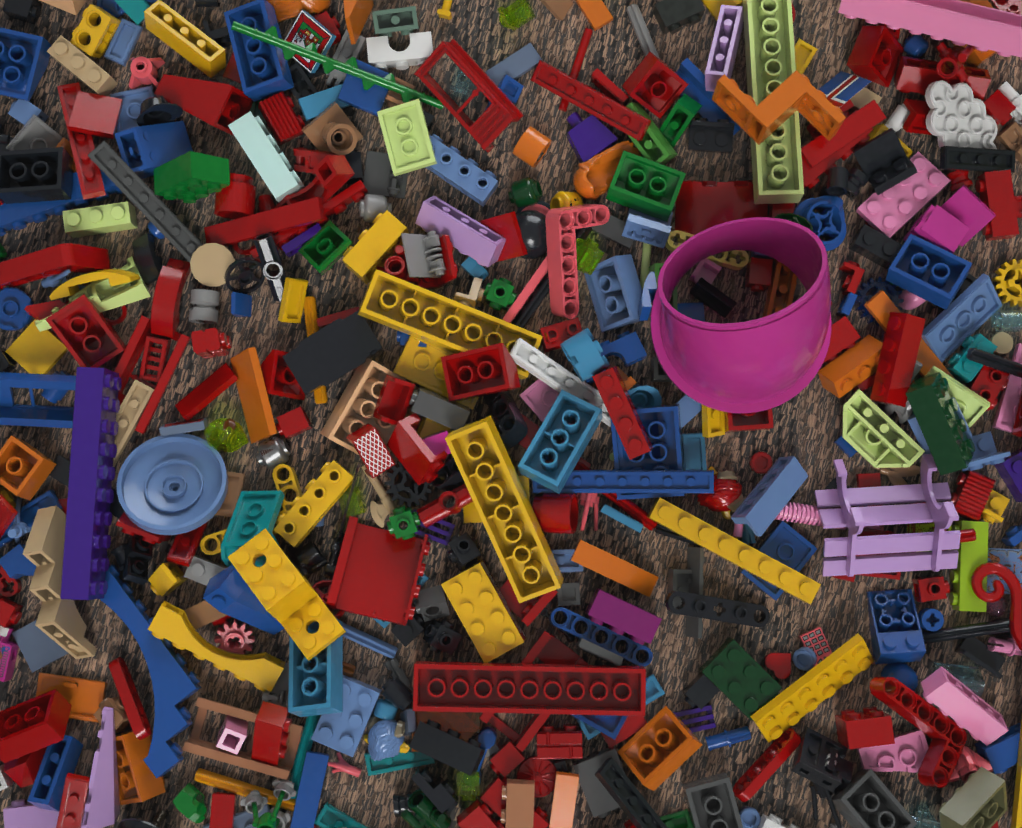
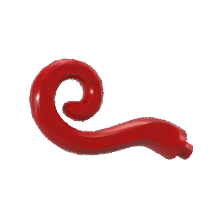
M989 562L981 564L976 568L971 577L972 590L979 599L992 603L1002 598L1005 591L1004 585L1001 581L995 580L993 581L994 591L987 593L982 587L983 579L987 575L995 574L1006 582L1011 595L1010 633L1014 642L1022 651L1021 584L1015 574L1002 564Z

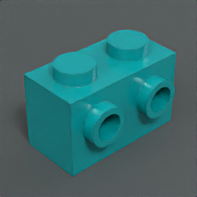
M980 333L968 336L961 345L963 347L961 351L955 353L948 362L950 365L947 370L962 384L971 382L983 367L982 364L967 359L968 349L977 348L993 354L997 348L995 344Z

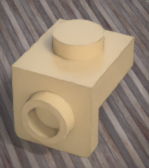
M474 277L469 295L456 292L454 301L476 309L478 301H482L484 297L483 279Z

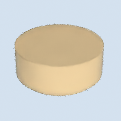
M1005 332L994 334L989 340L997 346L993 353L998 355L1010 352L1014 344L1012 337Z

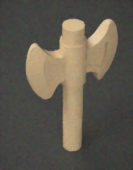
M364 465V466H362L361 468L363 469V471H364V473H365L366 467H365V465ZM366 474L382 503L377 504L375 501H371V516L375 523L383 528L386 516H390L393 513L392 510L401 506L397 505L398 499L390 500L391 496L385 493L386 490L377 476L371 478ZM397 492L402 497L409 498L405 492Z

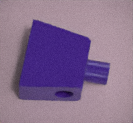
M574 112L566 119L572 127L567 133V139L580 163L588 161L595 155L614 146L618 138L593 115L583 120L577 112Z

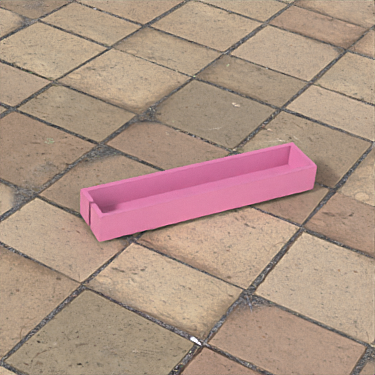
M841 0L838 13L844 14V17L849 19H856L858 17L865 19V22L870 24L882 23L886 24L890 29L898 30L903 28L914 35H921L923 33L930 35L935 40L948 39L952 40V43L955 45L965 46L968 44L975 46L974 48L979 51L992 50L996 51L1000 56L1010 57L1013 55L1020 57V60H1022V15L960 0Z

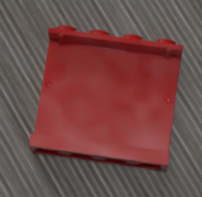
M349 516L327 598V607L406 626L408 619L413 620L415 607L411 606L413 598H418L421 585L417 584L418 576L423 577L426 564L422 563L423 555L428 556L431 545L430 542H427L428 534H425L424 539L412 537L407 540H403L402 537L396 539L395 534H390L389 530L360 524L357 517Z

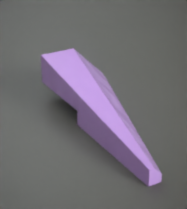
M104 707L102 710L101 730L98 731L97 736L100 738L99 749L94 753L88 787V803L85 804L84 811H87L86 820L81 828H103L113 825L120 813L114 708Z

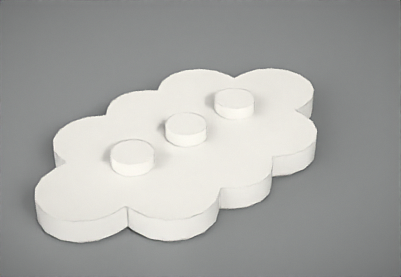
M940 80L928 85L925 99L931 110L926 116V127L932 135L938 136L939 148L942 146L997 149L993 143L997 136V123L991 116L986 115L984 102L981 99L974 98L973 91L967 83L962 82L950 85L948 82Z

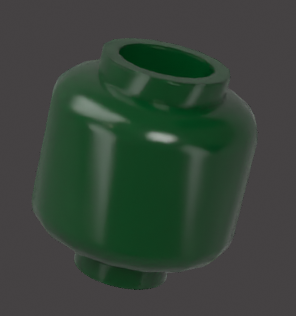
M527 177L514 181L508 195L511 203H515L517 207L531 206L537 204L540 197H542V189L538 180L535 181L532 177Z

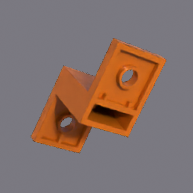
M797 70L758 105L755 104L754 99L750 95L744 94L739 89L735 80L729 79L725 74L718 79L712 96V100L758 145L796 111L806 118L828 141L837 134L846 118L838 106H834L829 102L826 95L821 90H817L811 84L808 77L800 74Z

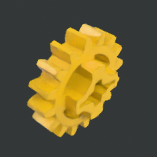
M1012 259L1009 261V264L1005 262L1001 265V268L995 271L998 276L992 278V281L997 282L994 288L999 291L997 293L998 297H1003V304L1010 301V307L1016 306L1017 303L1019 307H1022V259L1018 262Z

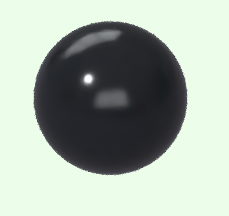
M525 210L517 213L516 217L522 239L528 253L519 257L523 259L542 257L547 253L546 216L535 210Z

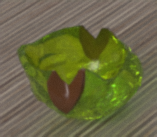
M231 418L216 419L204 431L207 443L212 447L214 446L218 452L220 450H223L225 453L234 452L249 442L241 424Z

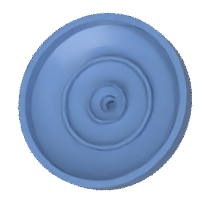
M184 433L167 436L160 435L139 445L125 459L117 478V495L125 514L141 529L159 535H178L199 528L218 512L228 491L227 469L220 453L206 440Z

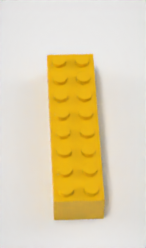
M377 269L372 275L357 314L453 353L465 352L498 343H504L510 353L516 340L519 338L538 349L543 337ZM516 364L519 379L528 378L529 372Z
M488 416L450 432L445 437V440L518 602L522 603L561 588L564 580L492 417Z

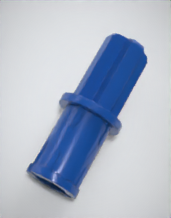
M744 726L730 731L725 729L724 732L706 736L705 739L708 749L711 751L728 745L730 748L731 744L751 739V733L748 726Z

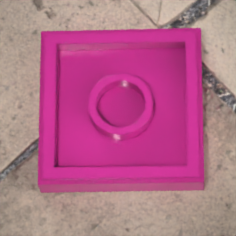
M965 185L960 187L940 206L970 228L959 244L961 247L996 216Z

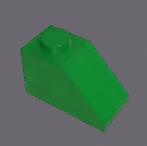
M684 94L676 102L659 129L673 148L702 107L701 104L687 94Z

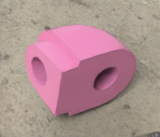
M905 289L898 296V303L905 310H913L927 301Z

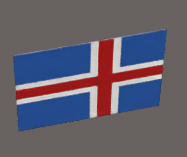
M840 71L818 90H821L826 95L829 102L840 108L872 81Z

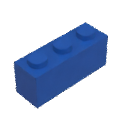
M64 735L62 741L47 746L27 800L28 802L41 809L59 812L65 778L68 773L73 774L83 748L81 742L72 736Z

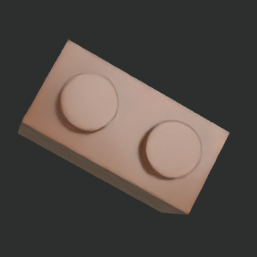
M507 779V786L502 785V800H506V809H501V823H505V828H533L534 780Z

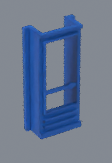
M0 372V425L73 428L74 407L36 405L33 388L75 390L76 376ZM12 388H29L31 405L15 404Z

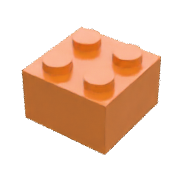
M11 435L0 450V484L16 496L31 501L57 464L26 441Z

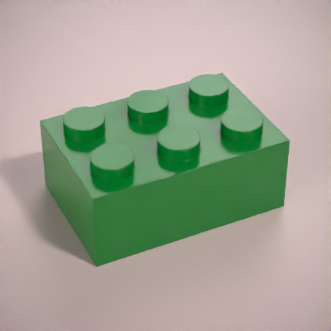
M189 151L154 169V194L164 196L166 200L181 199L184 203H195L196 200L206 198L213 192H220L222 188L230 185L229 159Z

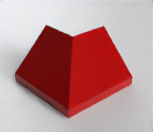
M273 349L260 365L267 394L304 401L305 393L282 357L289 352Z
M47 747L4 763V772L20 788L34 784Z

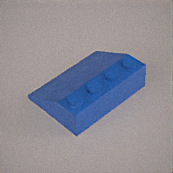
M0 27V95L30 101L48 66L50 58L47 50L52 45L44 37Z
M679 404L635 408L653 449L631 460L611 420L615 470H684ZM617 493V500L685 496V493Z

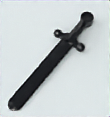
M359 464L353 477L340 531L331 544V554L325 569V574L334 576L345 533L342 531L359 471Z

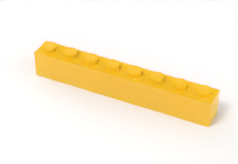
M660 497L656 499L647 518L805 603H812L821 586L820 583Z

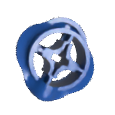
M824 195L817 198H809L802 201L795 208L793 214L806 218L812 224L813 232L818 237L824 236L826 238L825 241L821 240L826 251L837 248L843 242L846 236V223L843 200L840 197ZM817 209L820 213H814L812 210Z

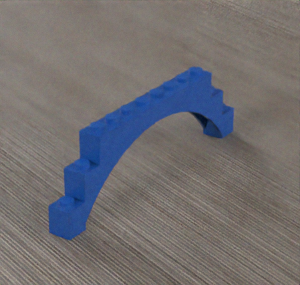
M18 544L0 558V565L10 578L20 579L22 576L34 575L36 566L23 555L24 544ZM109 564V569L106 571L105 576L108 589L107 593L104 594V598L100 600L111 608L127 625L139 644L147 662L154 693L155 719L149 753L143 760L154 776L159 778L184 759L181 755L183 753L181 747L171 740L193 723L190 719L192 717L191 713L185 706L181 707L180 704L202 687L199 685L200 679L194 671L190 672L185 666L187 664L185 658L180 653L176 654L172 649V642L165 638L163 640L158 639L151 634L152 632L148 628L154 618H149L145 612L147 608L140 599L136 600L132 595L134 592L132 587L127 582L123 583L119 575L121 573L118 571V568L114 564Z

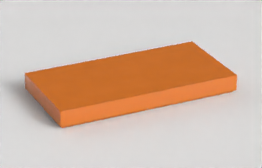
M255 347L247 348L231 358L230 361L233 372L238 377L236 385L252 444L277 434L257 350Z

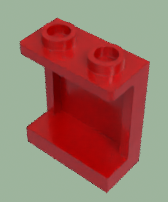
M414 413L398 421L387 446L419 486L425 482L431 483L438 477L437 473L445 465L444 460L448 454L446 451L438 455L432 453L415 431L421 419Z

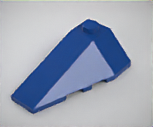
M233 564L209 579L203 599L219 612L272 635L284 629L281 623L266 611Z

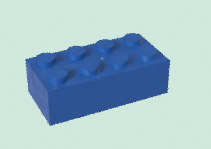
M255 0L224 12L243 93L256 102L293 88L294 84L288 60L284 59L281 48L258 39L253 40L250 36L231 30L233 21L254 29L258 28L262 32L274 26L277 29L278 38L282 39L274 7L267 0Z

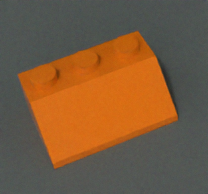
M665 706L617 752L643 786L655 791L703 744Z
M133 730L115 735L120 805L143 802L165 793V780L163 776L156 778L143 760L148 756L152 736L150 735L143 740H139L133 733Z

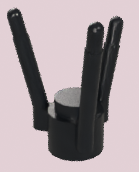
M813 782V785L809 786L812 793L813 819L815 821L818 820L817 794H819L820 798L827 799L837 828H842L831 797L833 793L835 795L838 792L837 788L832 793Z

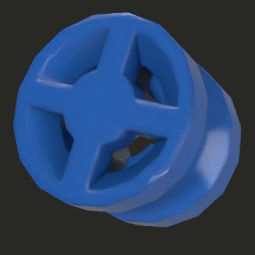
M924 608L918 613L922 629L938 631L943 626L944 617L940 611Z

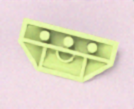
M860 389L843 404L842 438L874 468L910 467L925 452Z

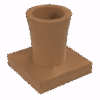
M333 102L302 129V132L318 151L333 152L337 155L349 154L354 150L357 142L363 138L336 102Z

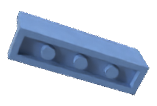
M788 456L777 459L730 517L735 524H748L756 536H762L808 477V474L796 457Z

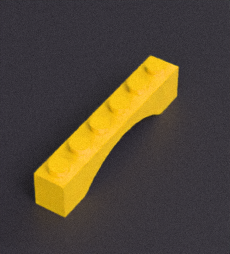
M165 600L148 628L154 637L161 640L165 638L171 641L174 647L193 652V656L197 659H206L212 662L213 666L222 671L228 670L234 673L233 675L241 681L248 680L254 683V687L261 691L268 690L271 692L285 667L286 662L266 652L237 654L217 648L206 641L195 630L184 610Z

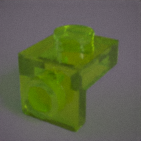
M517 0L506 8L499 7L497 9L500 14V23L505 28L511 30L518 29L536 17L528 0Z
M464 772L457 773V796H462V801H475V796H480L479 772H476L475 776H470Z

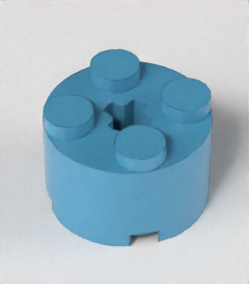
M588 328L560 344L565 356L572 364L573 370L582 382L610 367L604 355L601 356L603 349L597 340L592 341L594 337Z

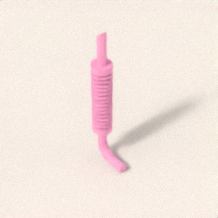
M788 502L775 519L823 527L818 511L819 509L830 508H817V506ZM734 523L733 537L742 538L743 524ZM879 525L864 526V528L880 530ZM847 527L837 529L845 530Z

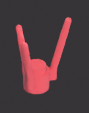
M576 493L578 502L580 500V505L584 506L580 530L584 531L589 507L593 508L594 504L593 522L594 531H597L600 501L598 493Z

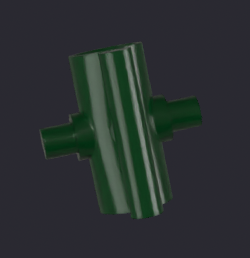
M421 789L414 791L407 802L408 806L415 812V815L407 809L401 813V817L412 828H448L451 823V817L445 811L441 813Z

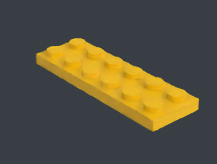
M857 633L750 716L768 743L779 738L790 726L796 725L808 712L814 711L821 702L832 697L839 688L850 683L856 675L870 667L874 659L864 639Z

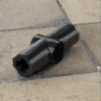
M264 233L253 238L273 299L280 302L287 276L273 234ZM275 264L279 269L272 271L268 269V265Z

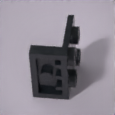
M893 128L888 129L853 150L863 173L869 179L868 183L877 195L917 173L915 165L906 156Z

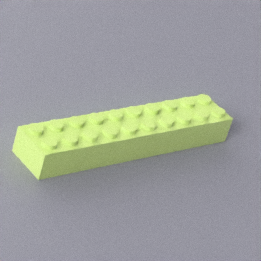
M742 0L748 95L754 99L756 105L760 104L796 71L791 0ZM796 111L760 145L750 137L754 204L799 203L804 195L799 112Z

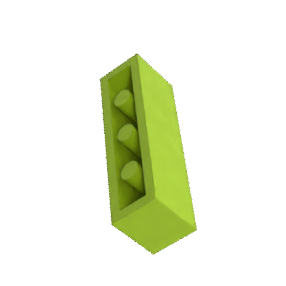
M955 521V525H952L951 531L974 529L976 532L975 541L962 542L959 549H951L958 550L959 553L957 568L950 571L953 592L949 595V602L953 610L986 612L987 602L979 599L974 594L971 586V577L978 566L988 563L989 522ZM987 576L982 581V587L985 592H987Z

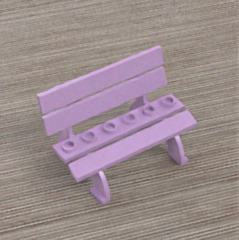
M932 454L922 455L921 484L847 488V470L843 459L833 460L836 470L837 489L815 490L814 494L817 508H841L819 509L818 514L823 529L848 527L849 531L848 537L824 538L823 555L824 557L831 558H823V577L841 575L853 577L857 574L923 570L939 572L940 569L957 568L959 553L958 550L951 549H959L961 533L960 530L944 531V529H948L953 521H959V515L953 501H950L951 494L948 482L932 483V471H937ZM926 502V503H917V504L883 505V504H899V503ZM866 505H883V506L851 507V506H866ZM934 522L935 524L934 532L857 536V534L862 533L864 526Z

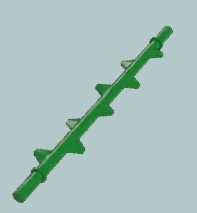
M233 21L231 30L250 36L253 40L258 39L281 48L285 60H289L297 54L321 63L326 74L336 69L362 79L364 90H369L376 84L401 94L403 103L409 102L412 99H419L421 102L441 110L444 106L439 99L429 96L425 92H419L396 83L392 73L382 78L359 69L355 57H351L343 63L317 53L314 43H310L304 48L278 38L277 29L274 26L262 32L258 28L254 29Z

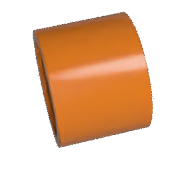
M530 126L517 142L513 154L535 168L540 162L537 159L541 152L544 153L543 157L550 147L552 140Z

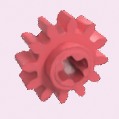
M234 619L232 625L225 621L224 629L218 627V636L215 637L214 642L220 643L217 648L232 653L246 654V650L252 651L253 645L251 643L255 642V636L251 635L253 627L246 629V623L242 622L241 625H238L237 619ZM235 637L239 638V640H236L235 642L231 641V639H234Z

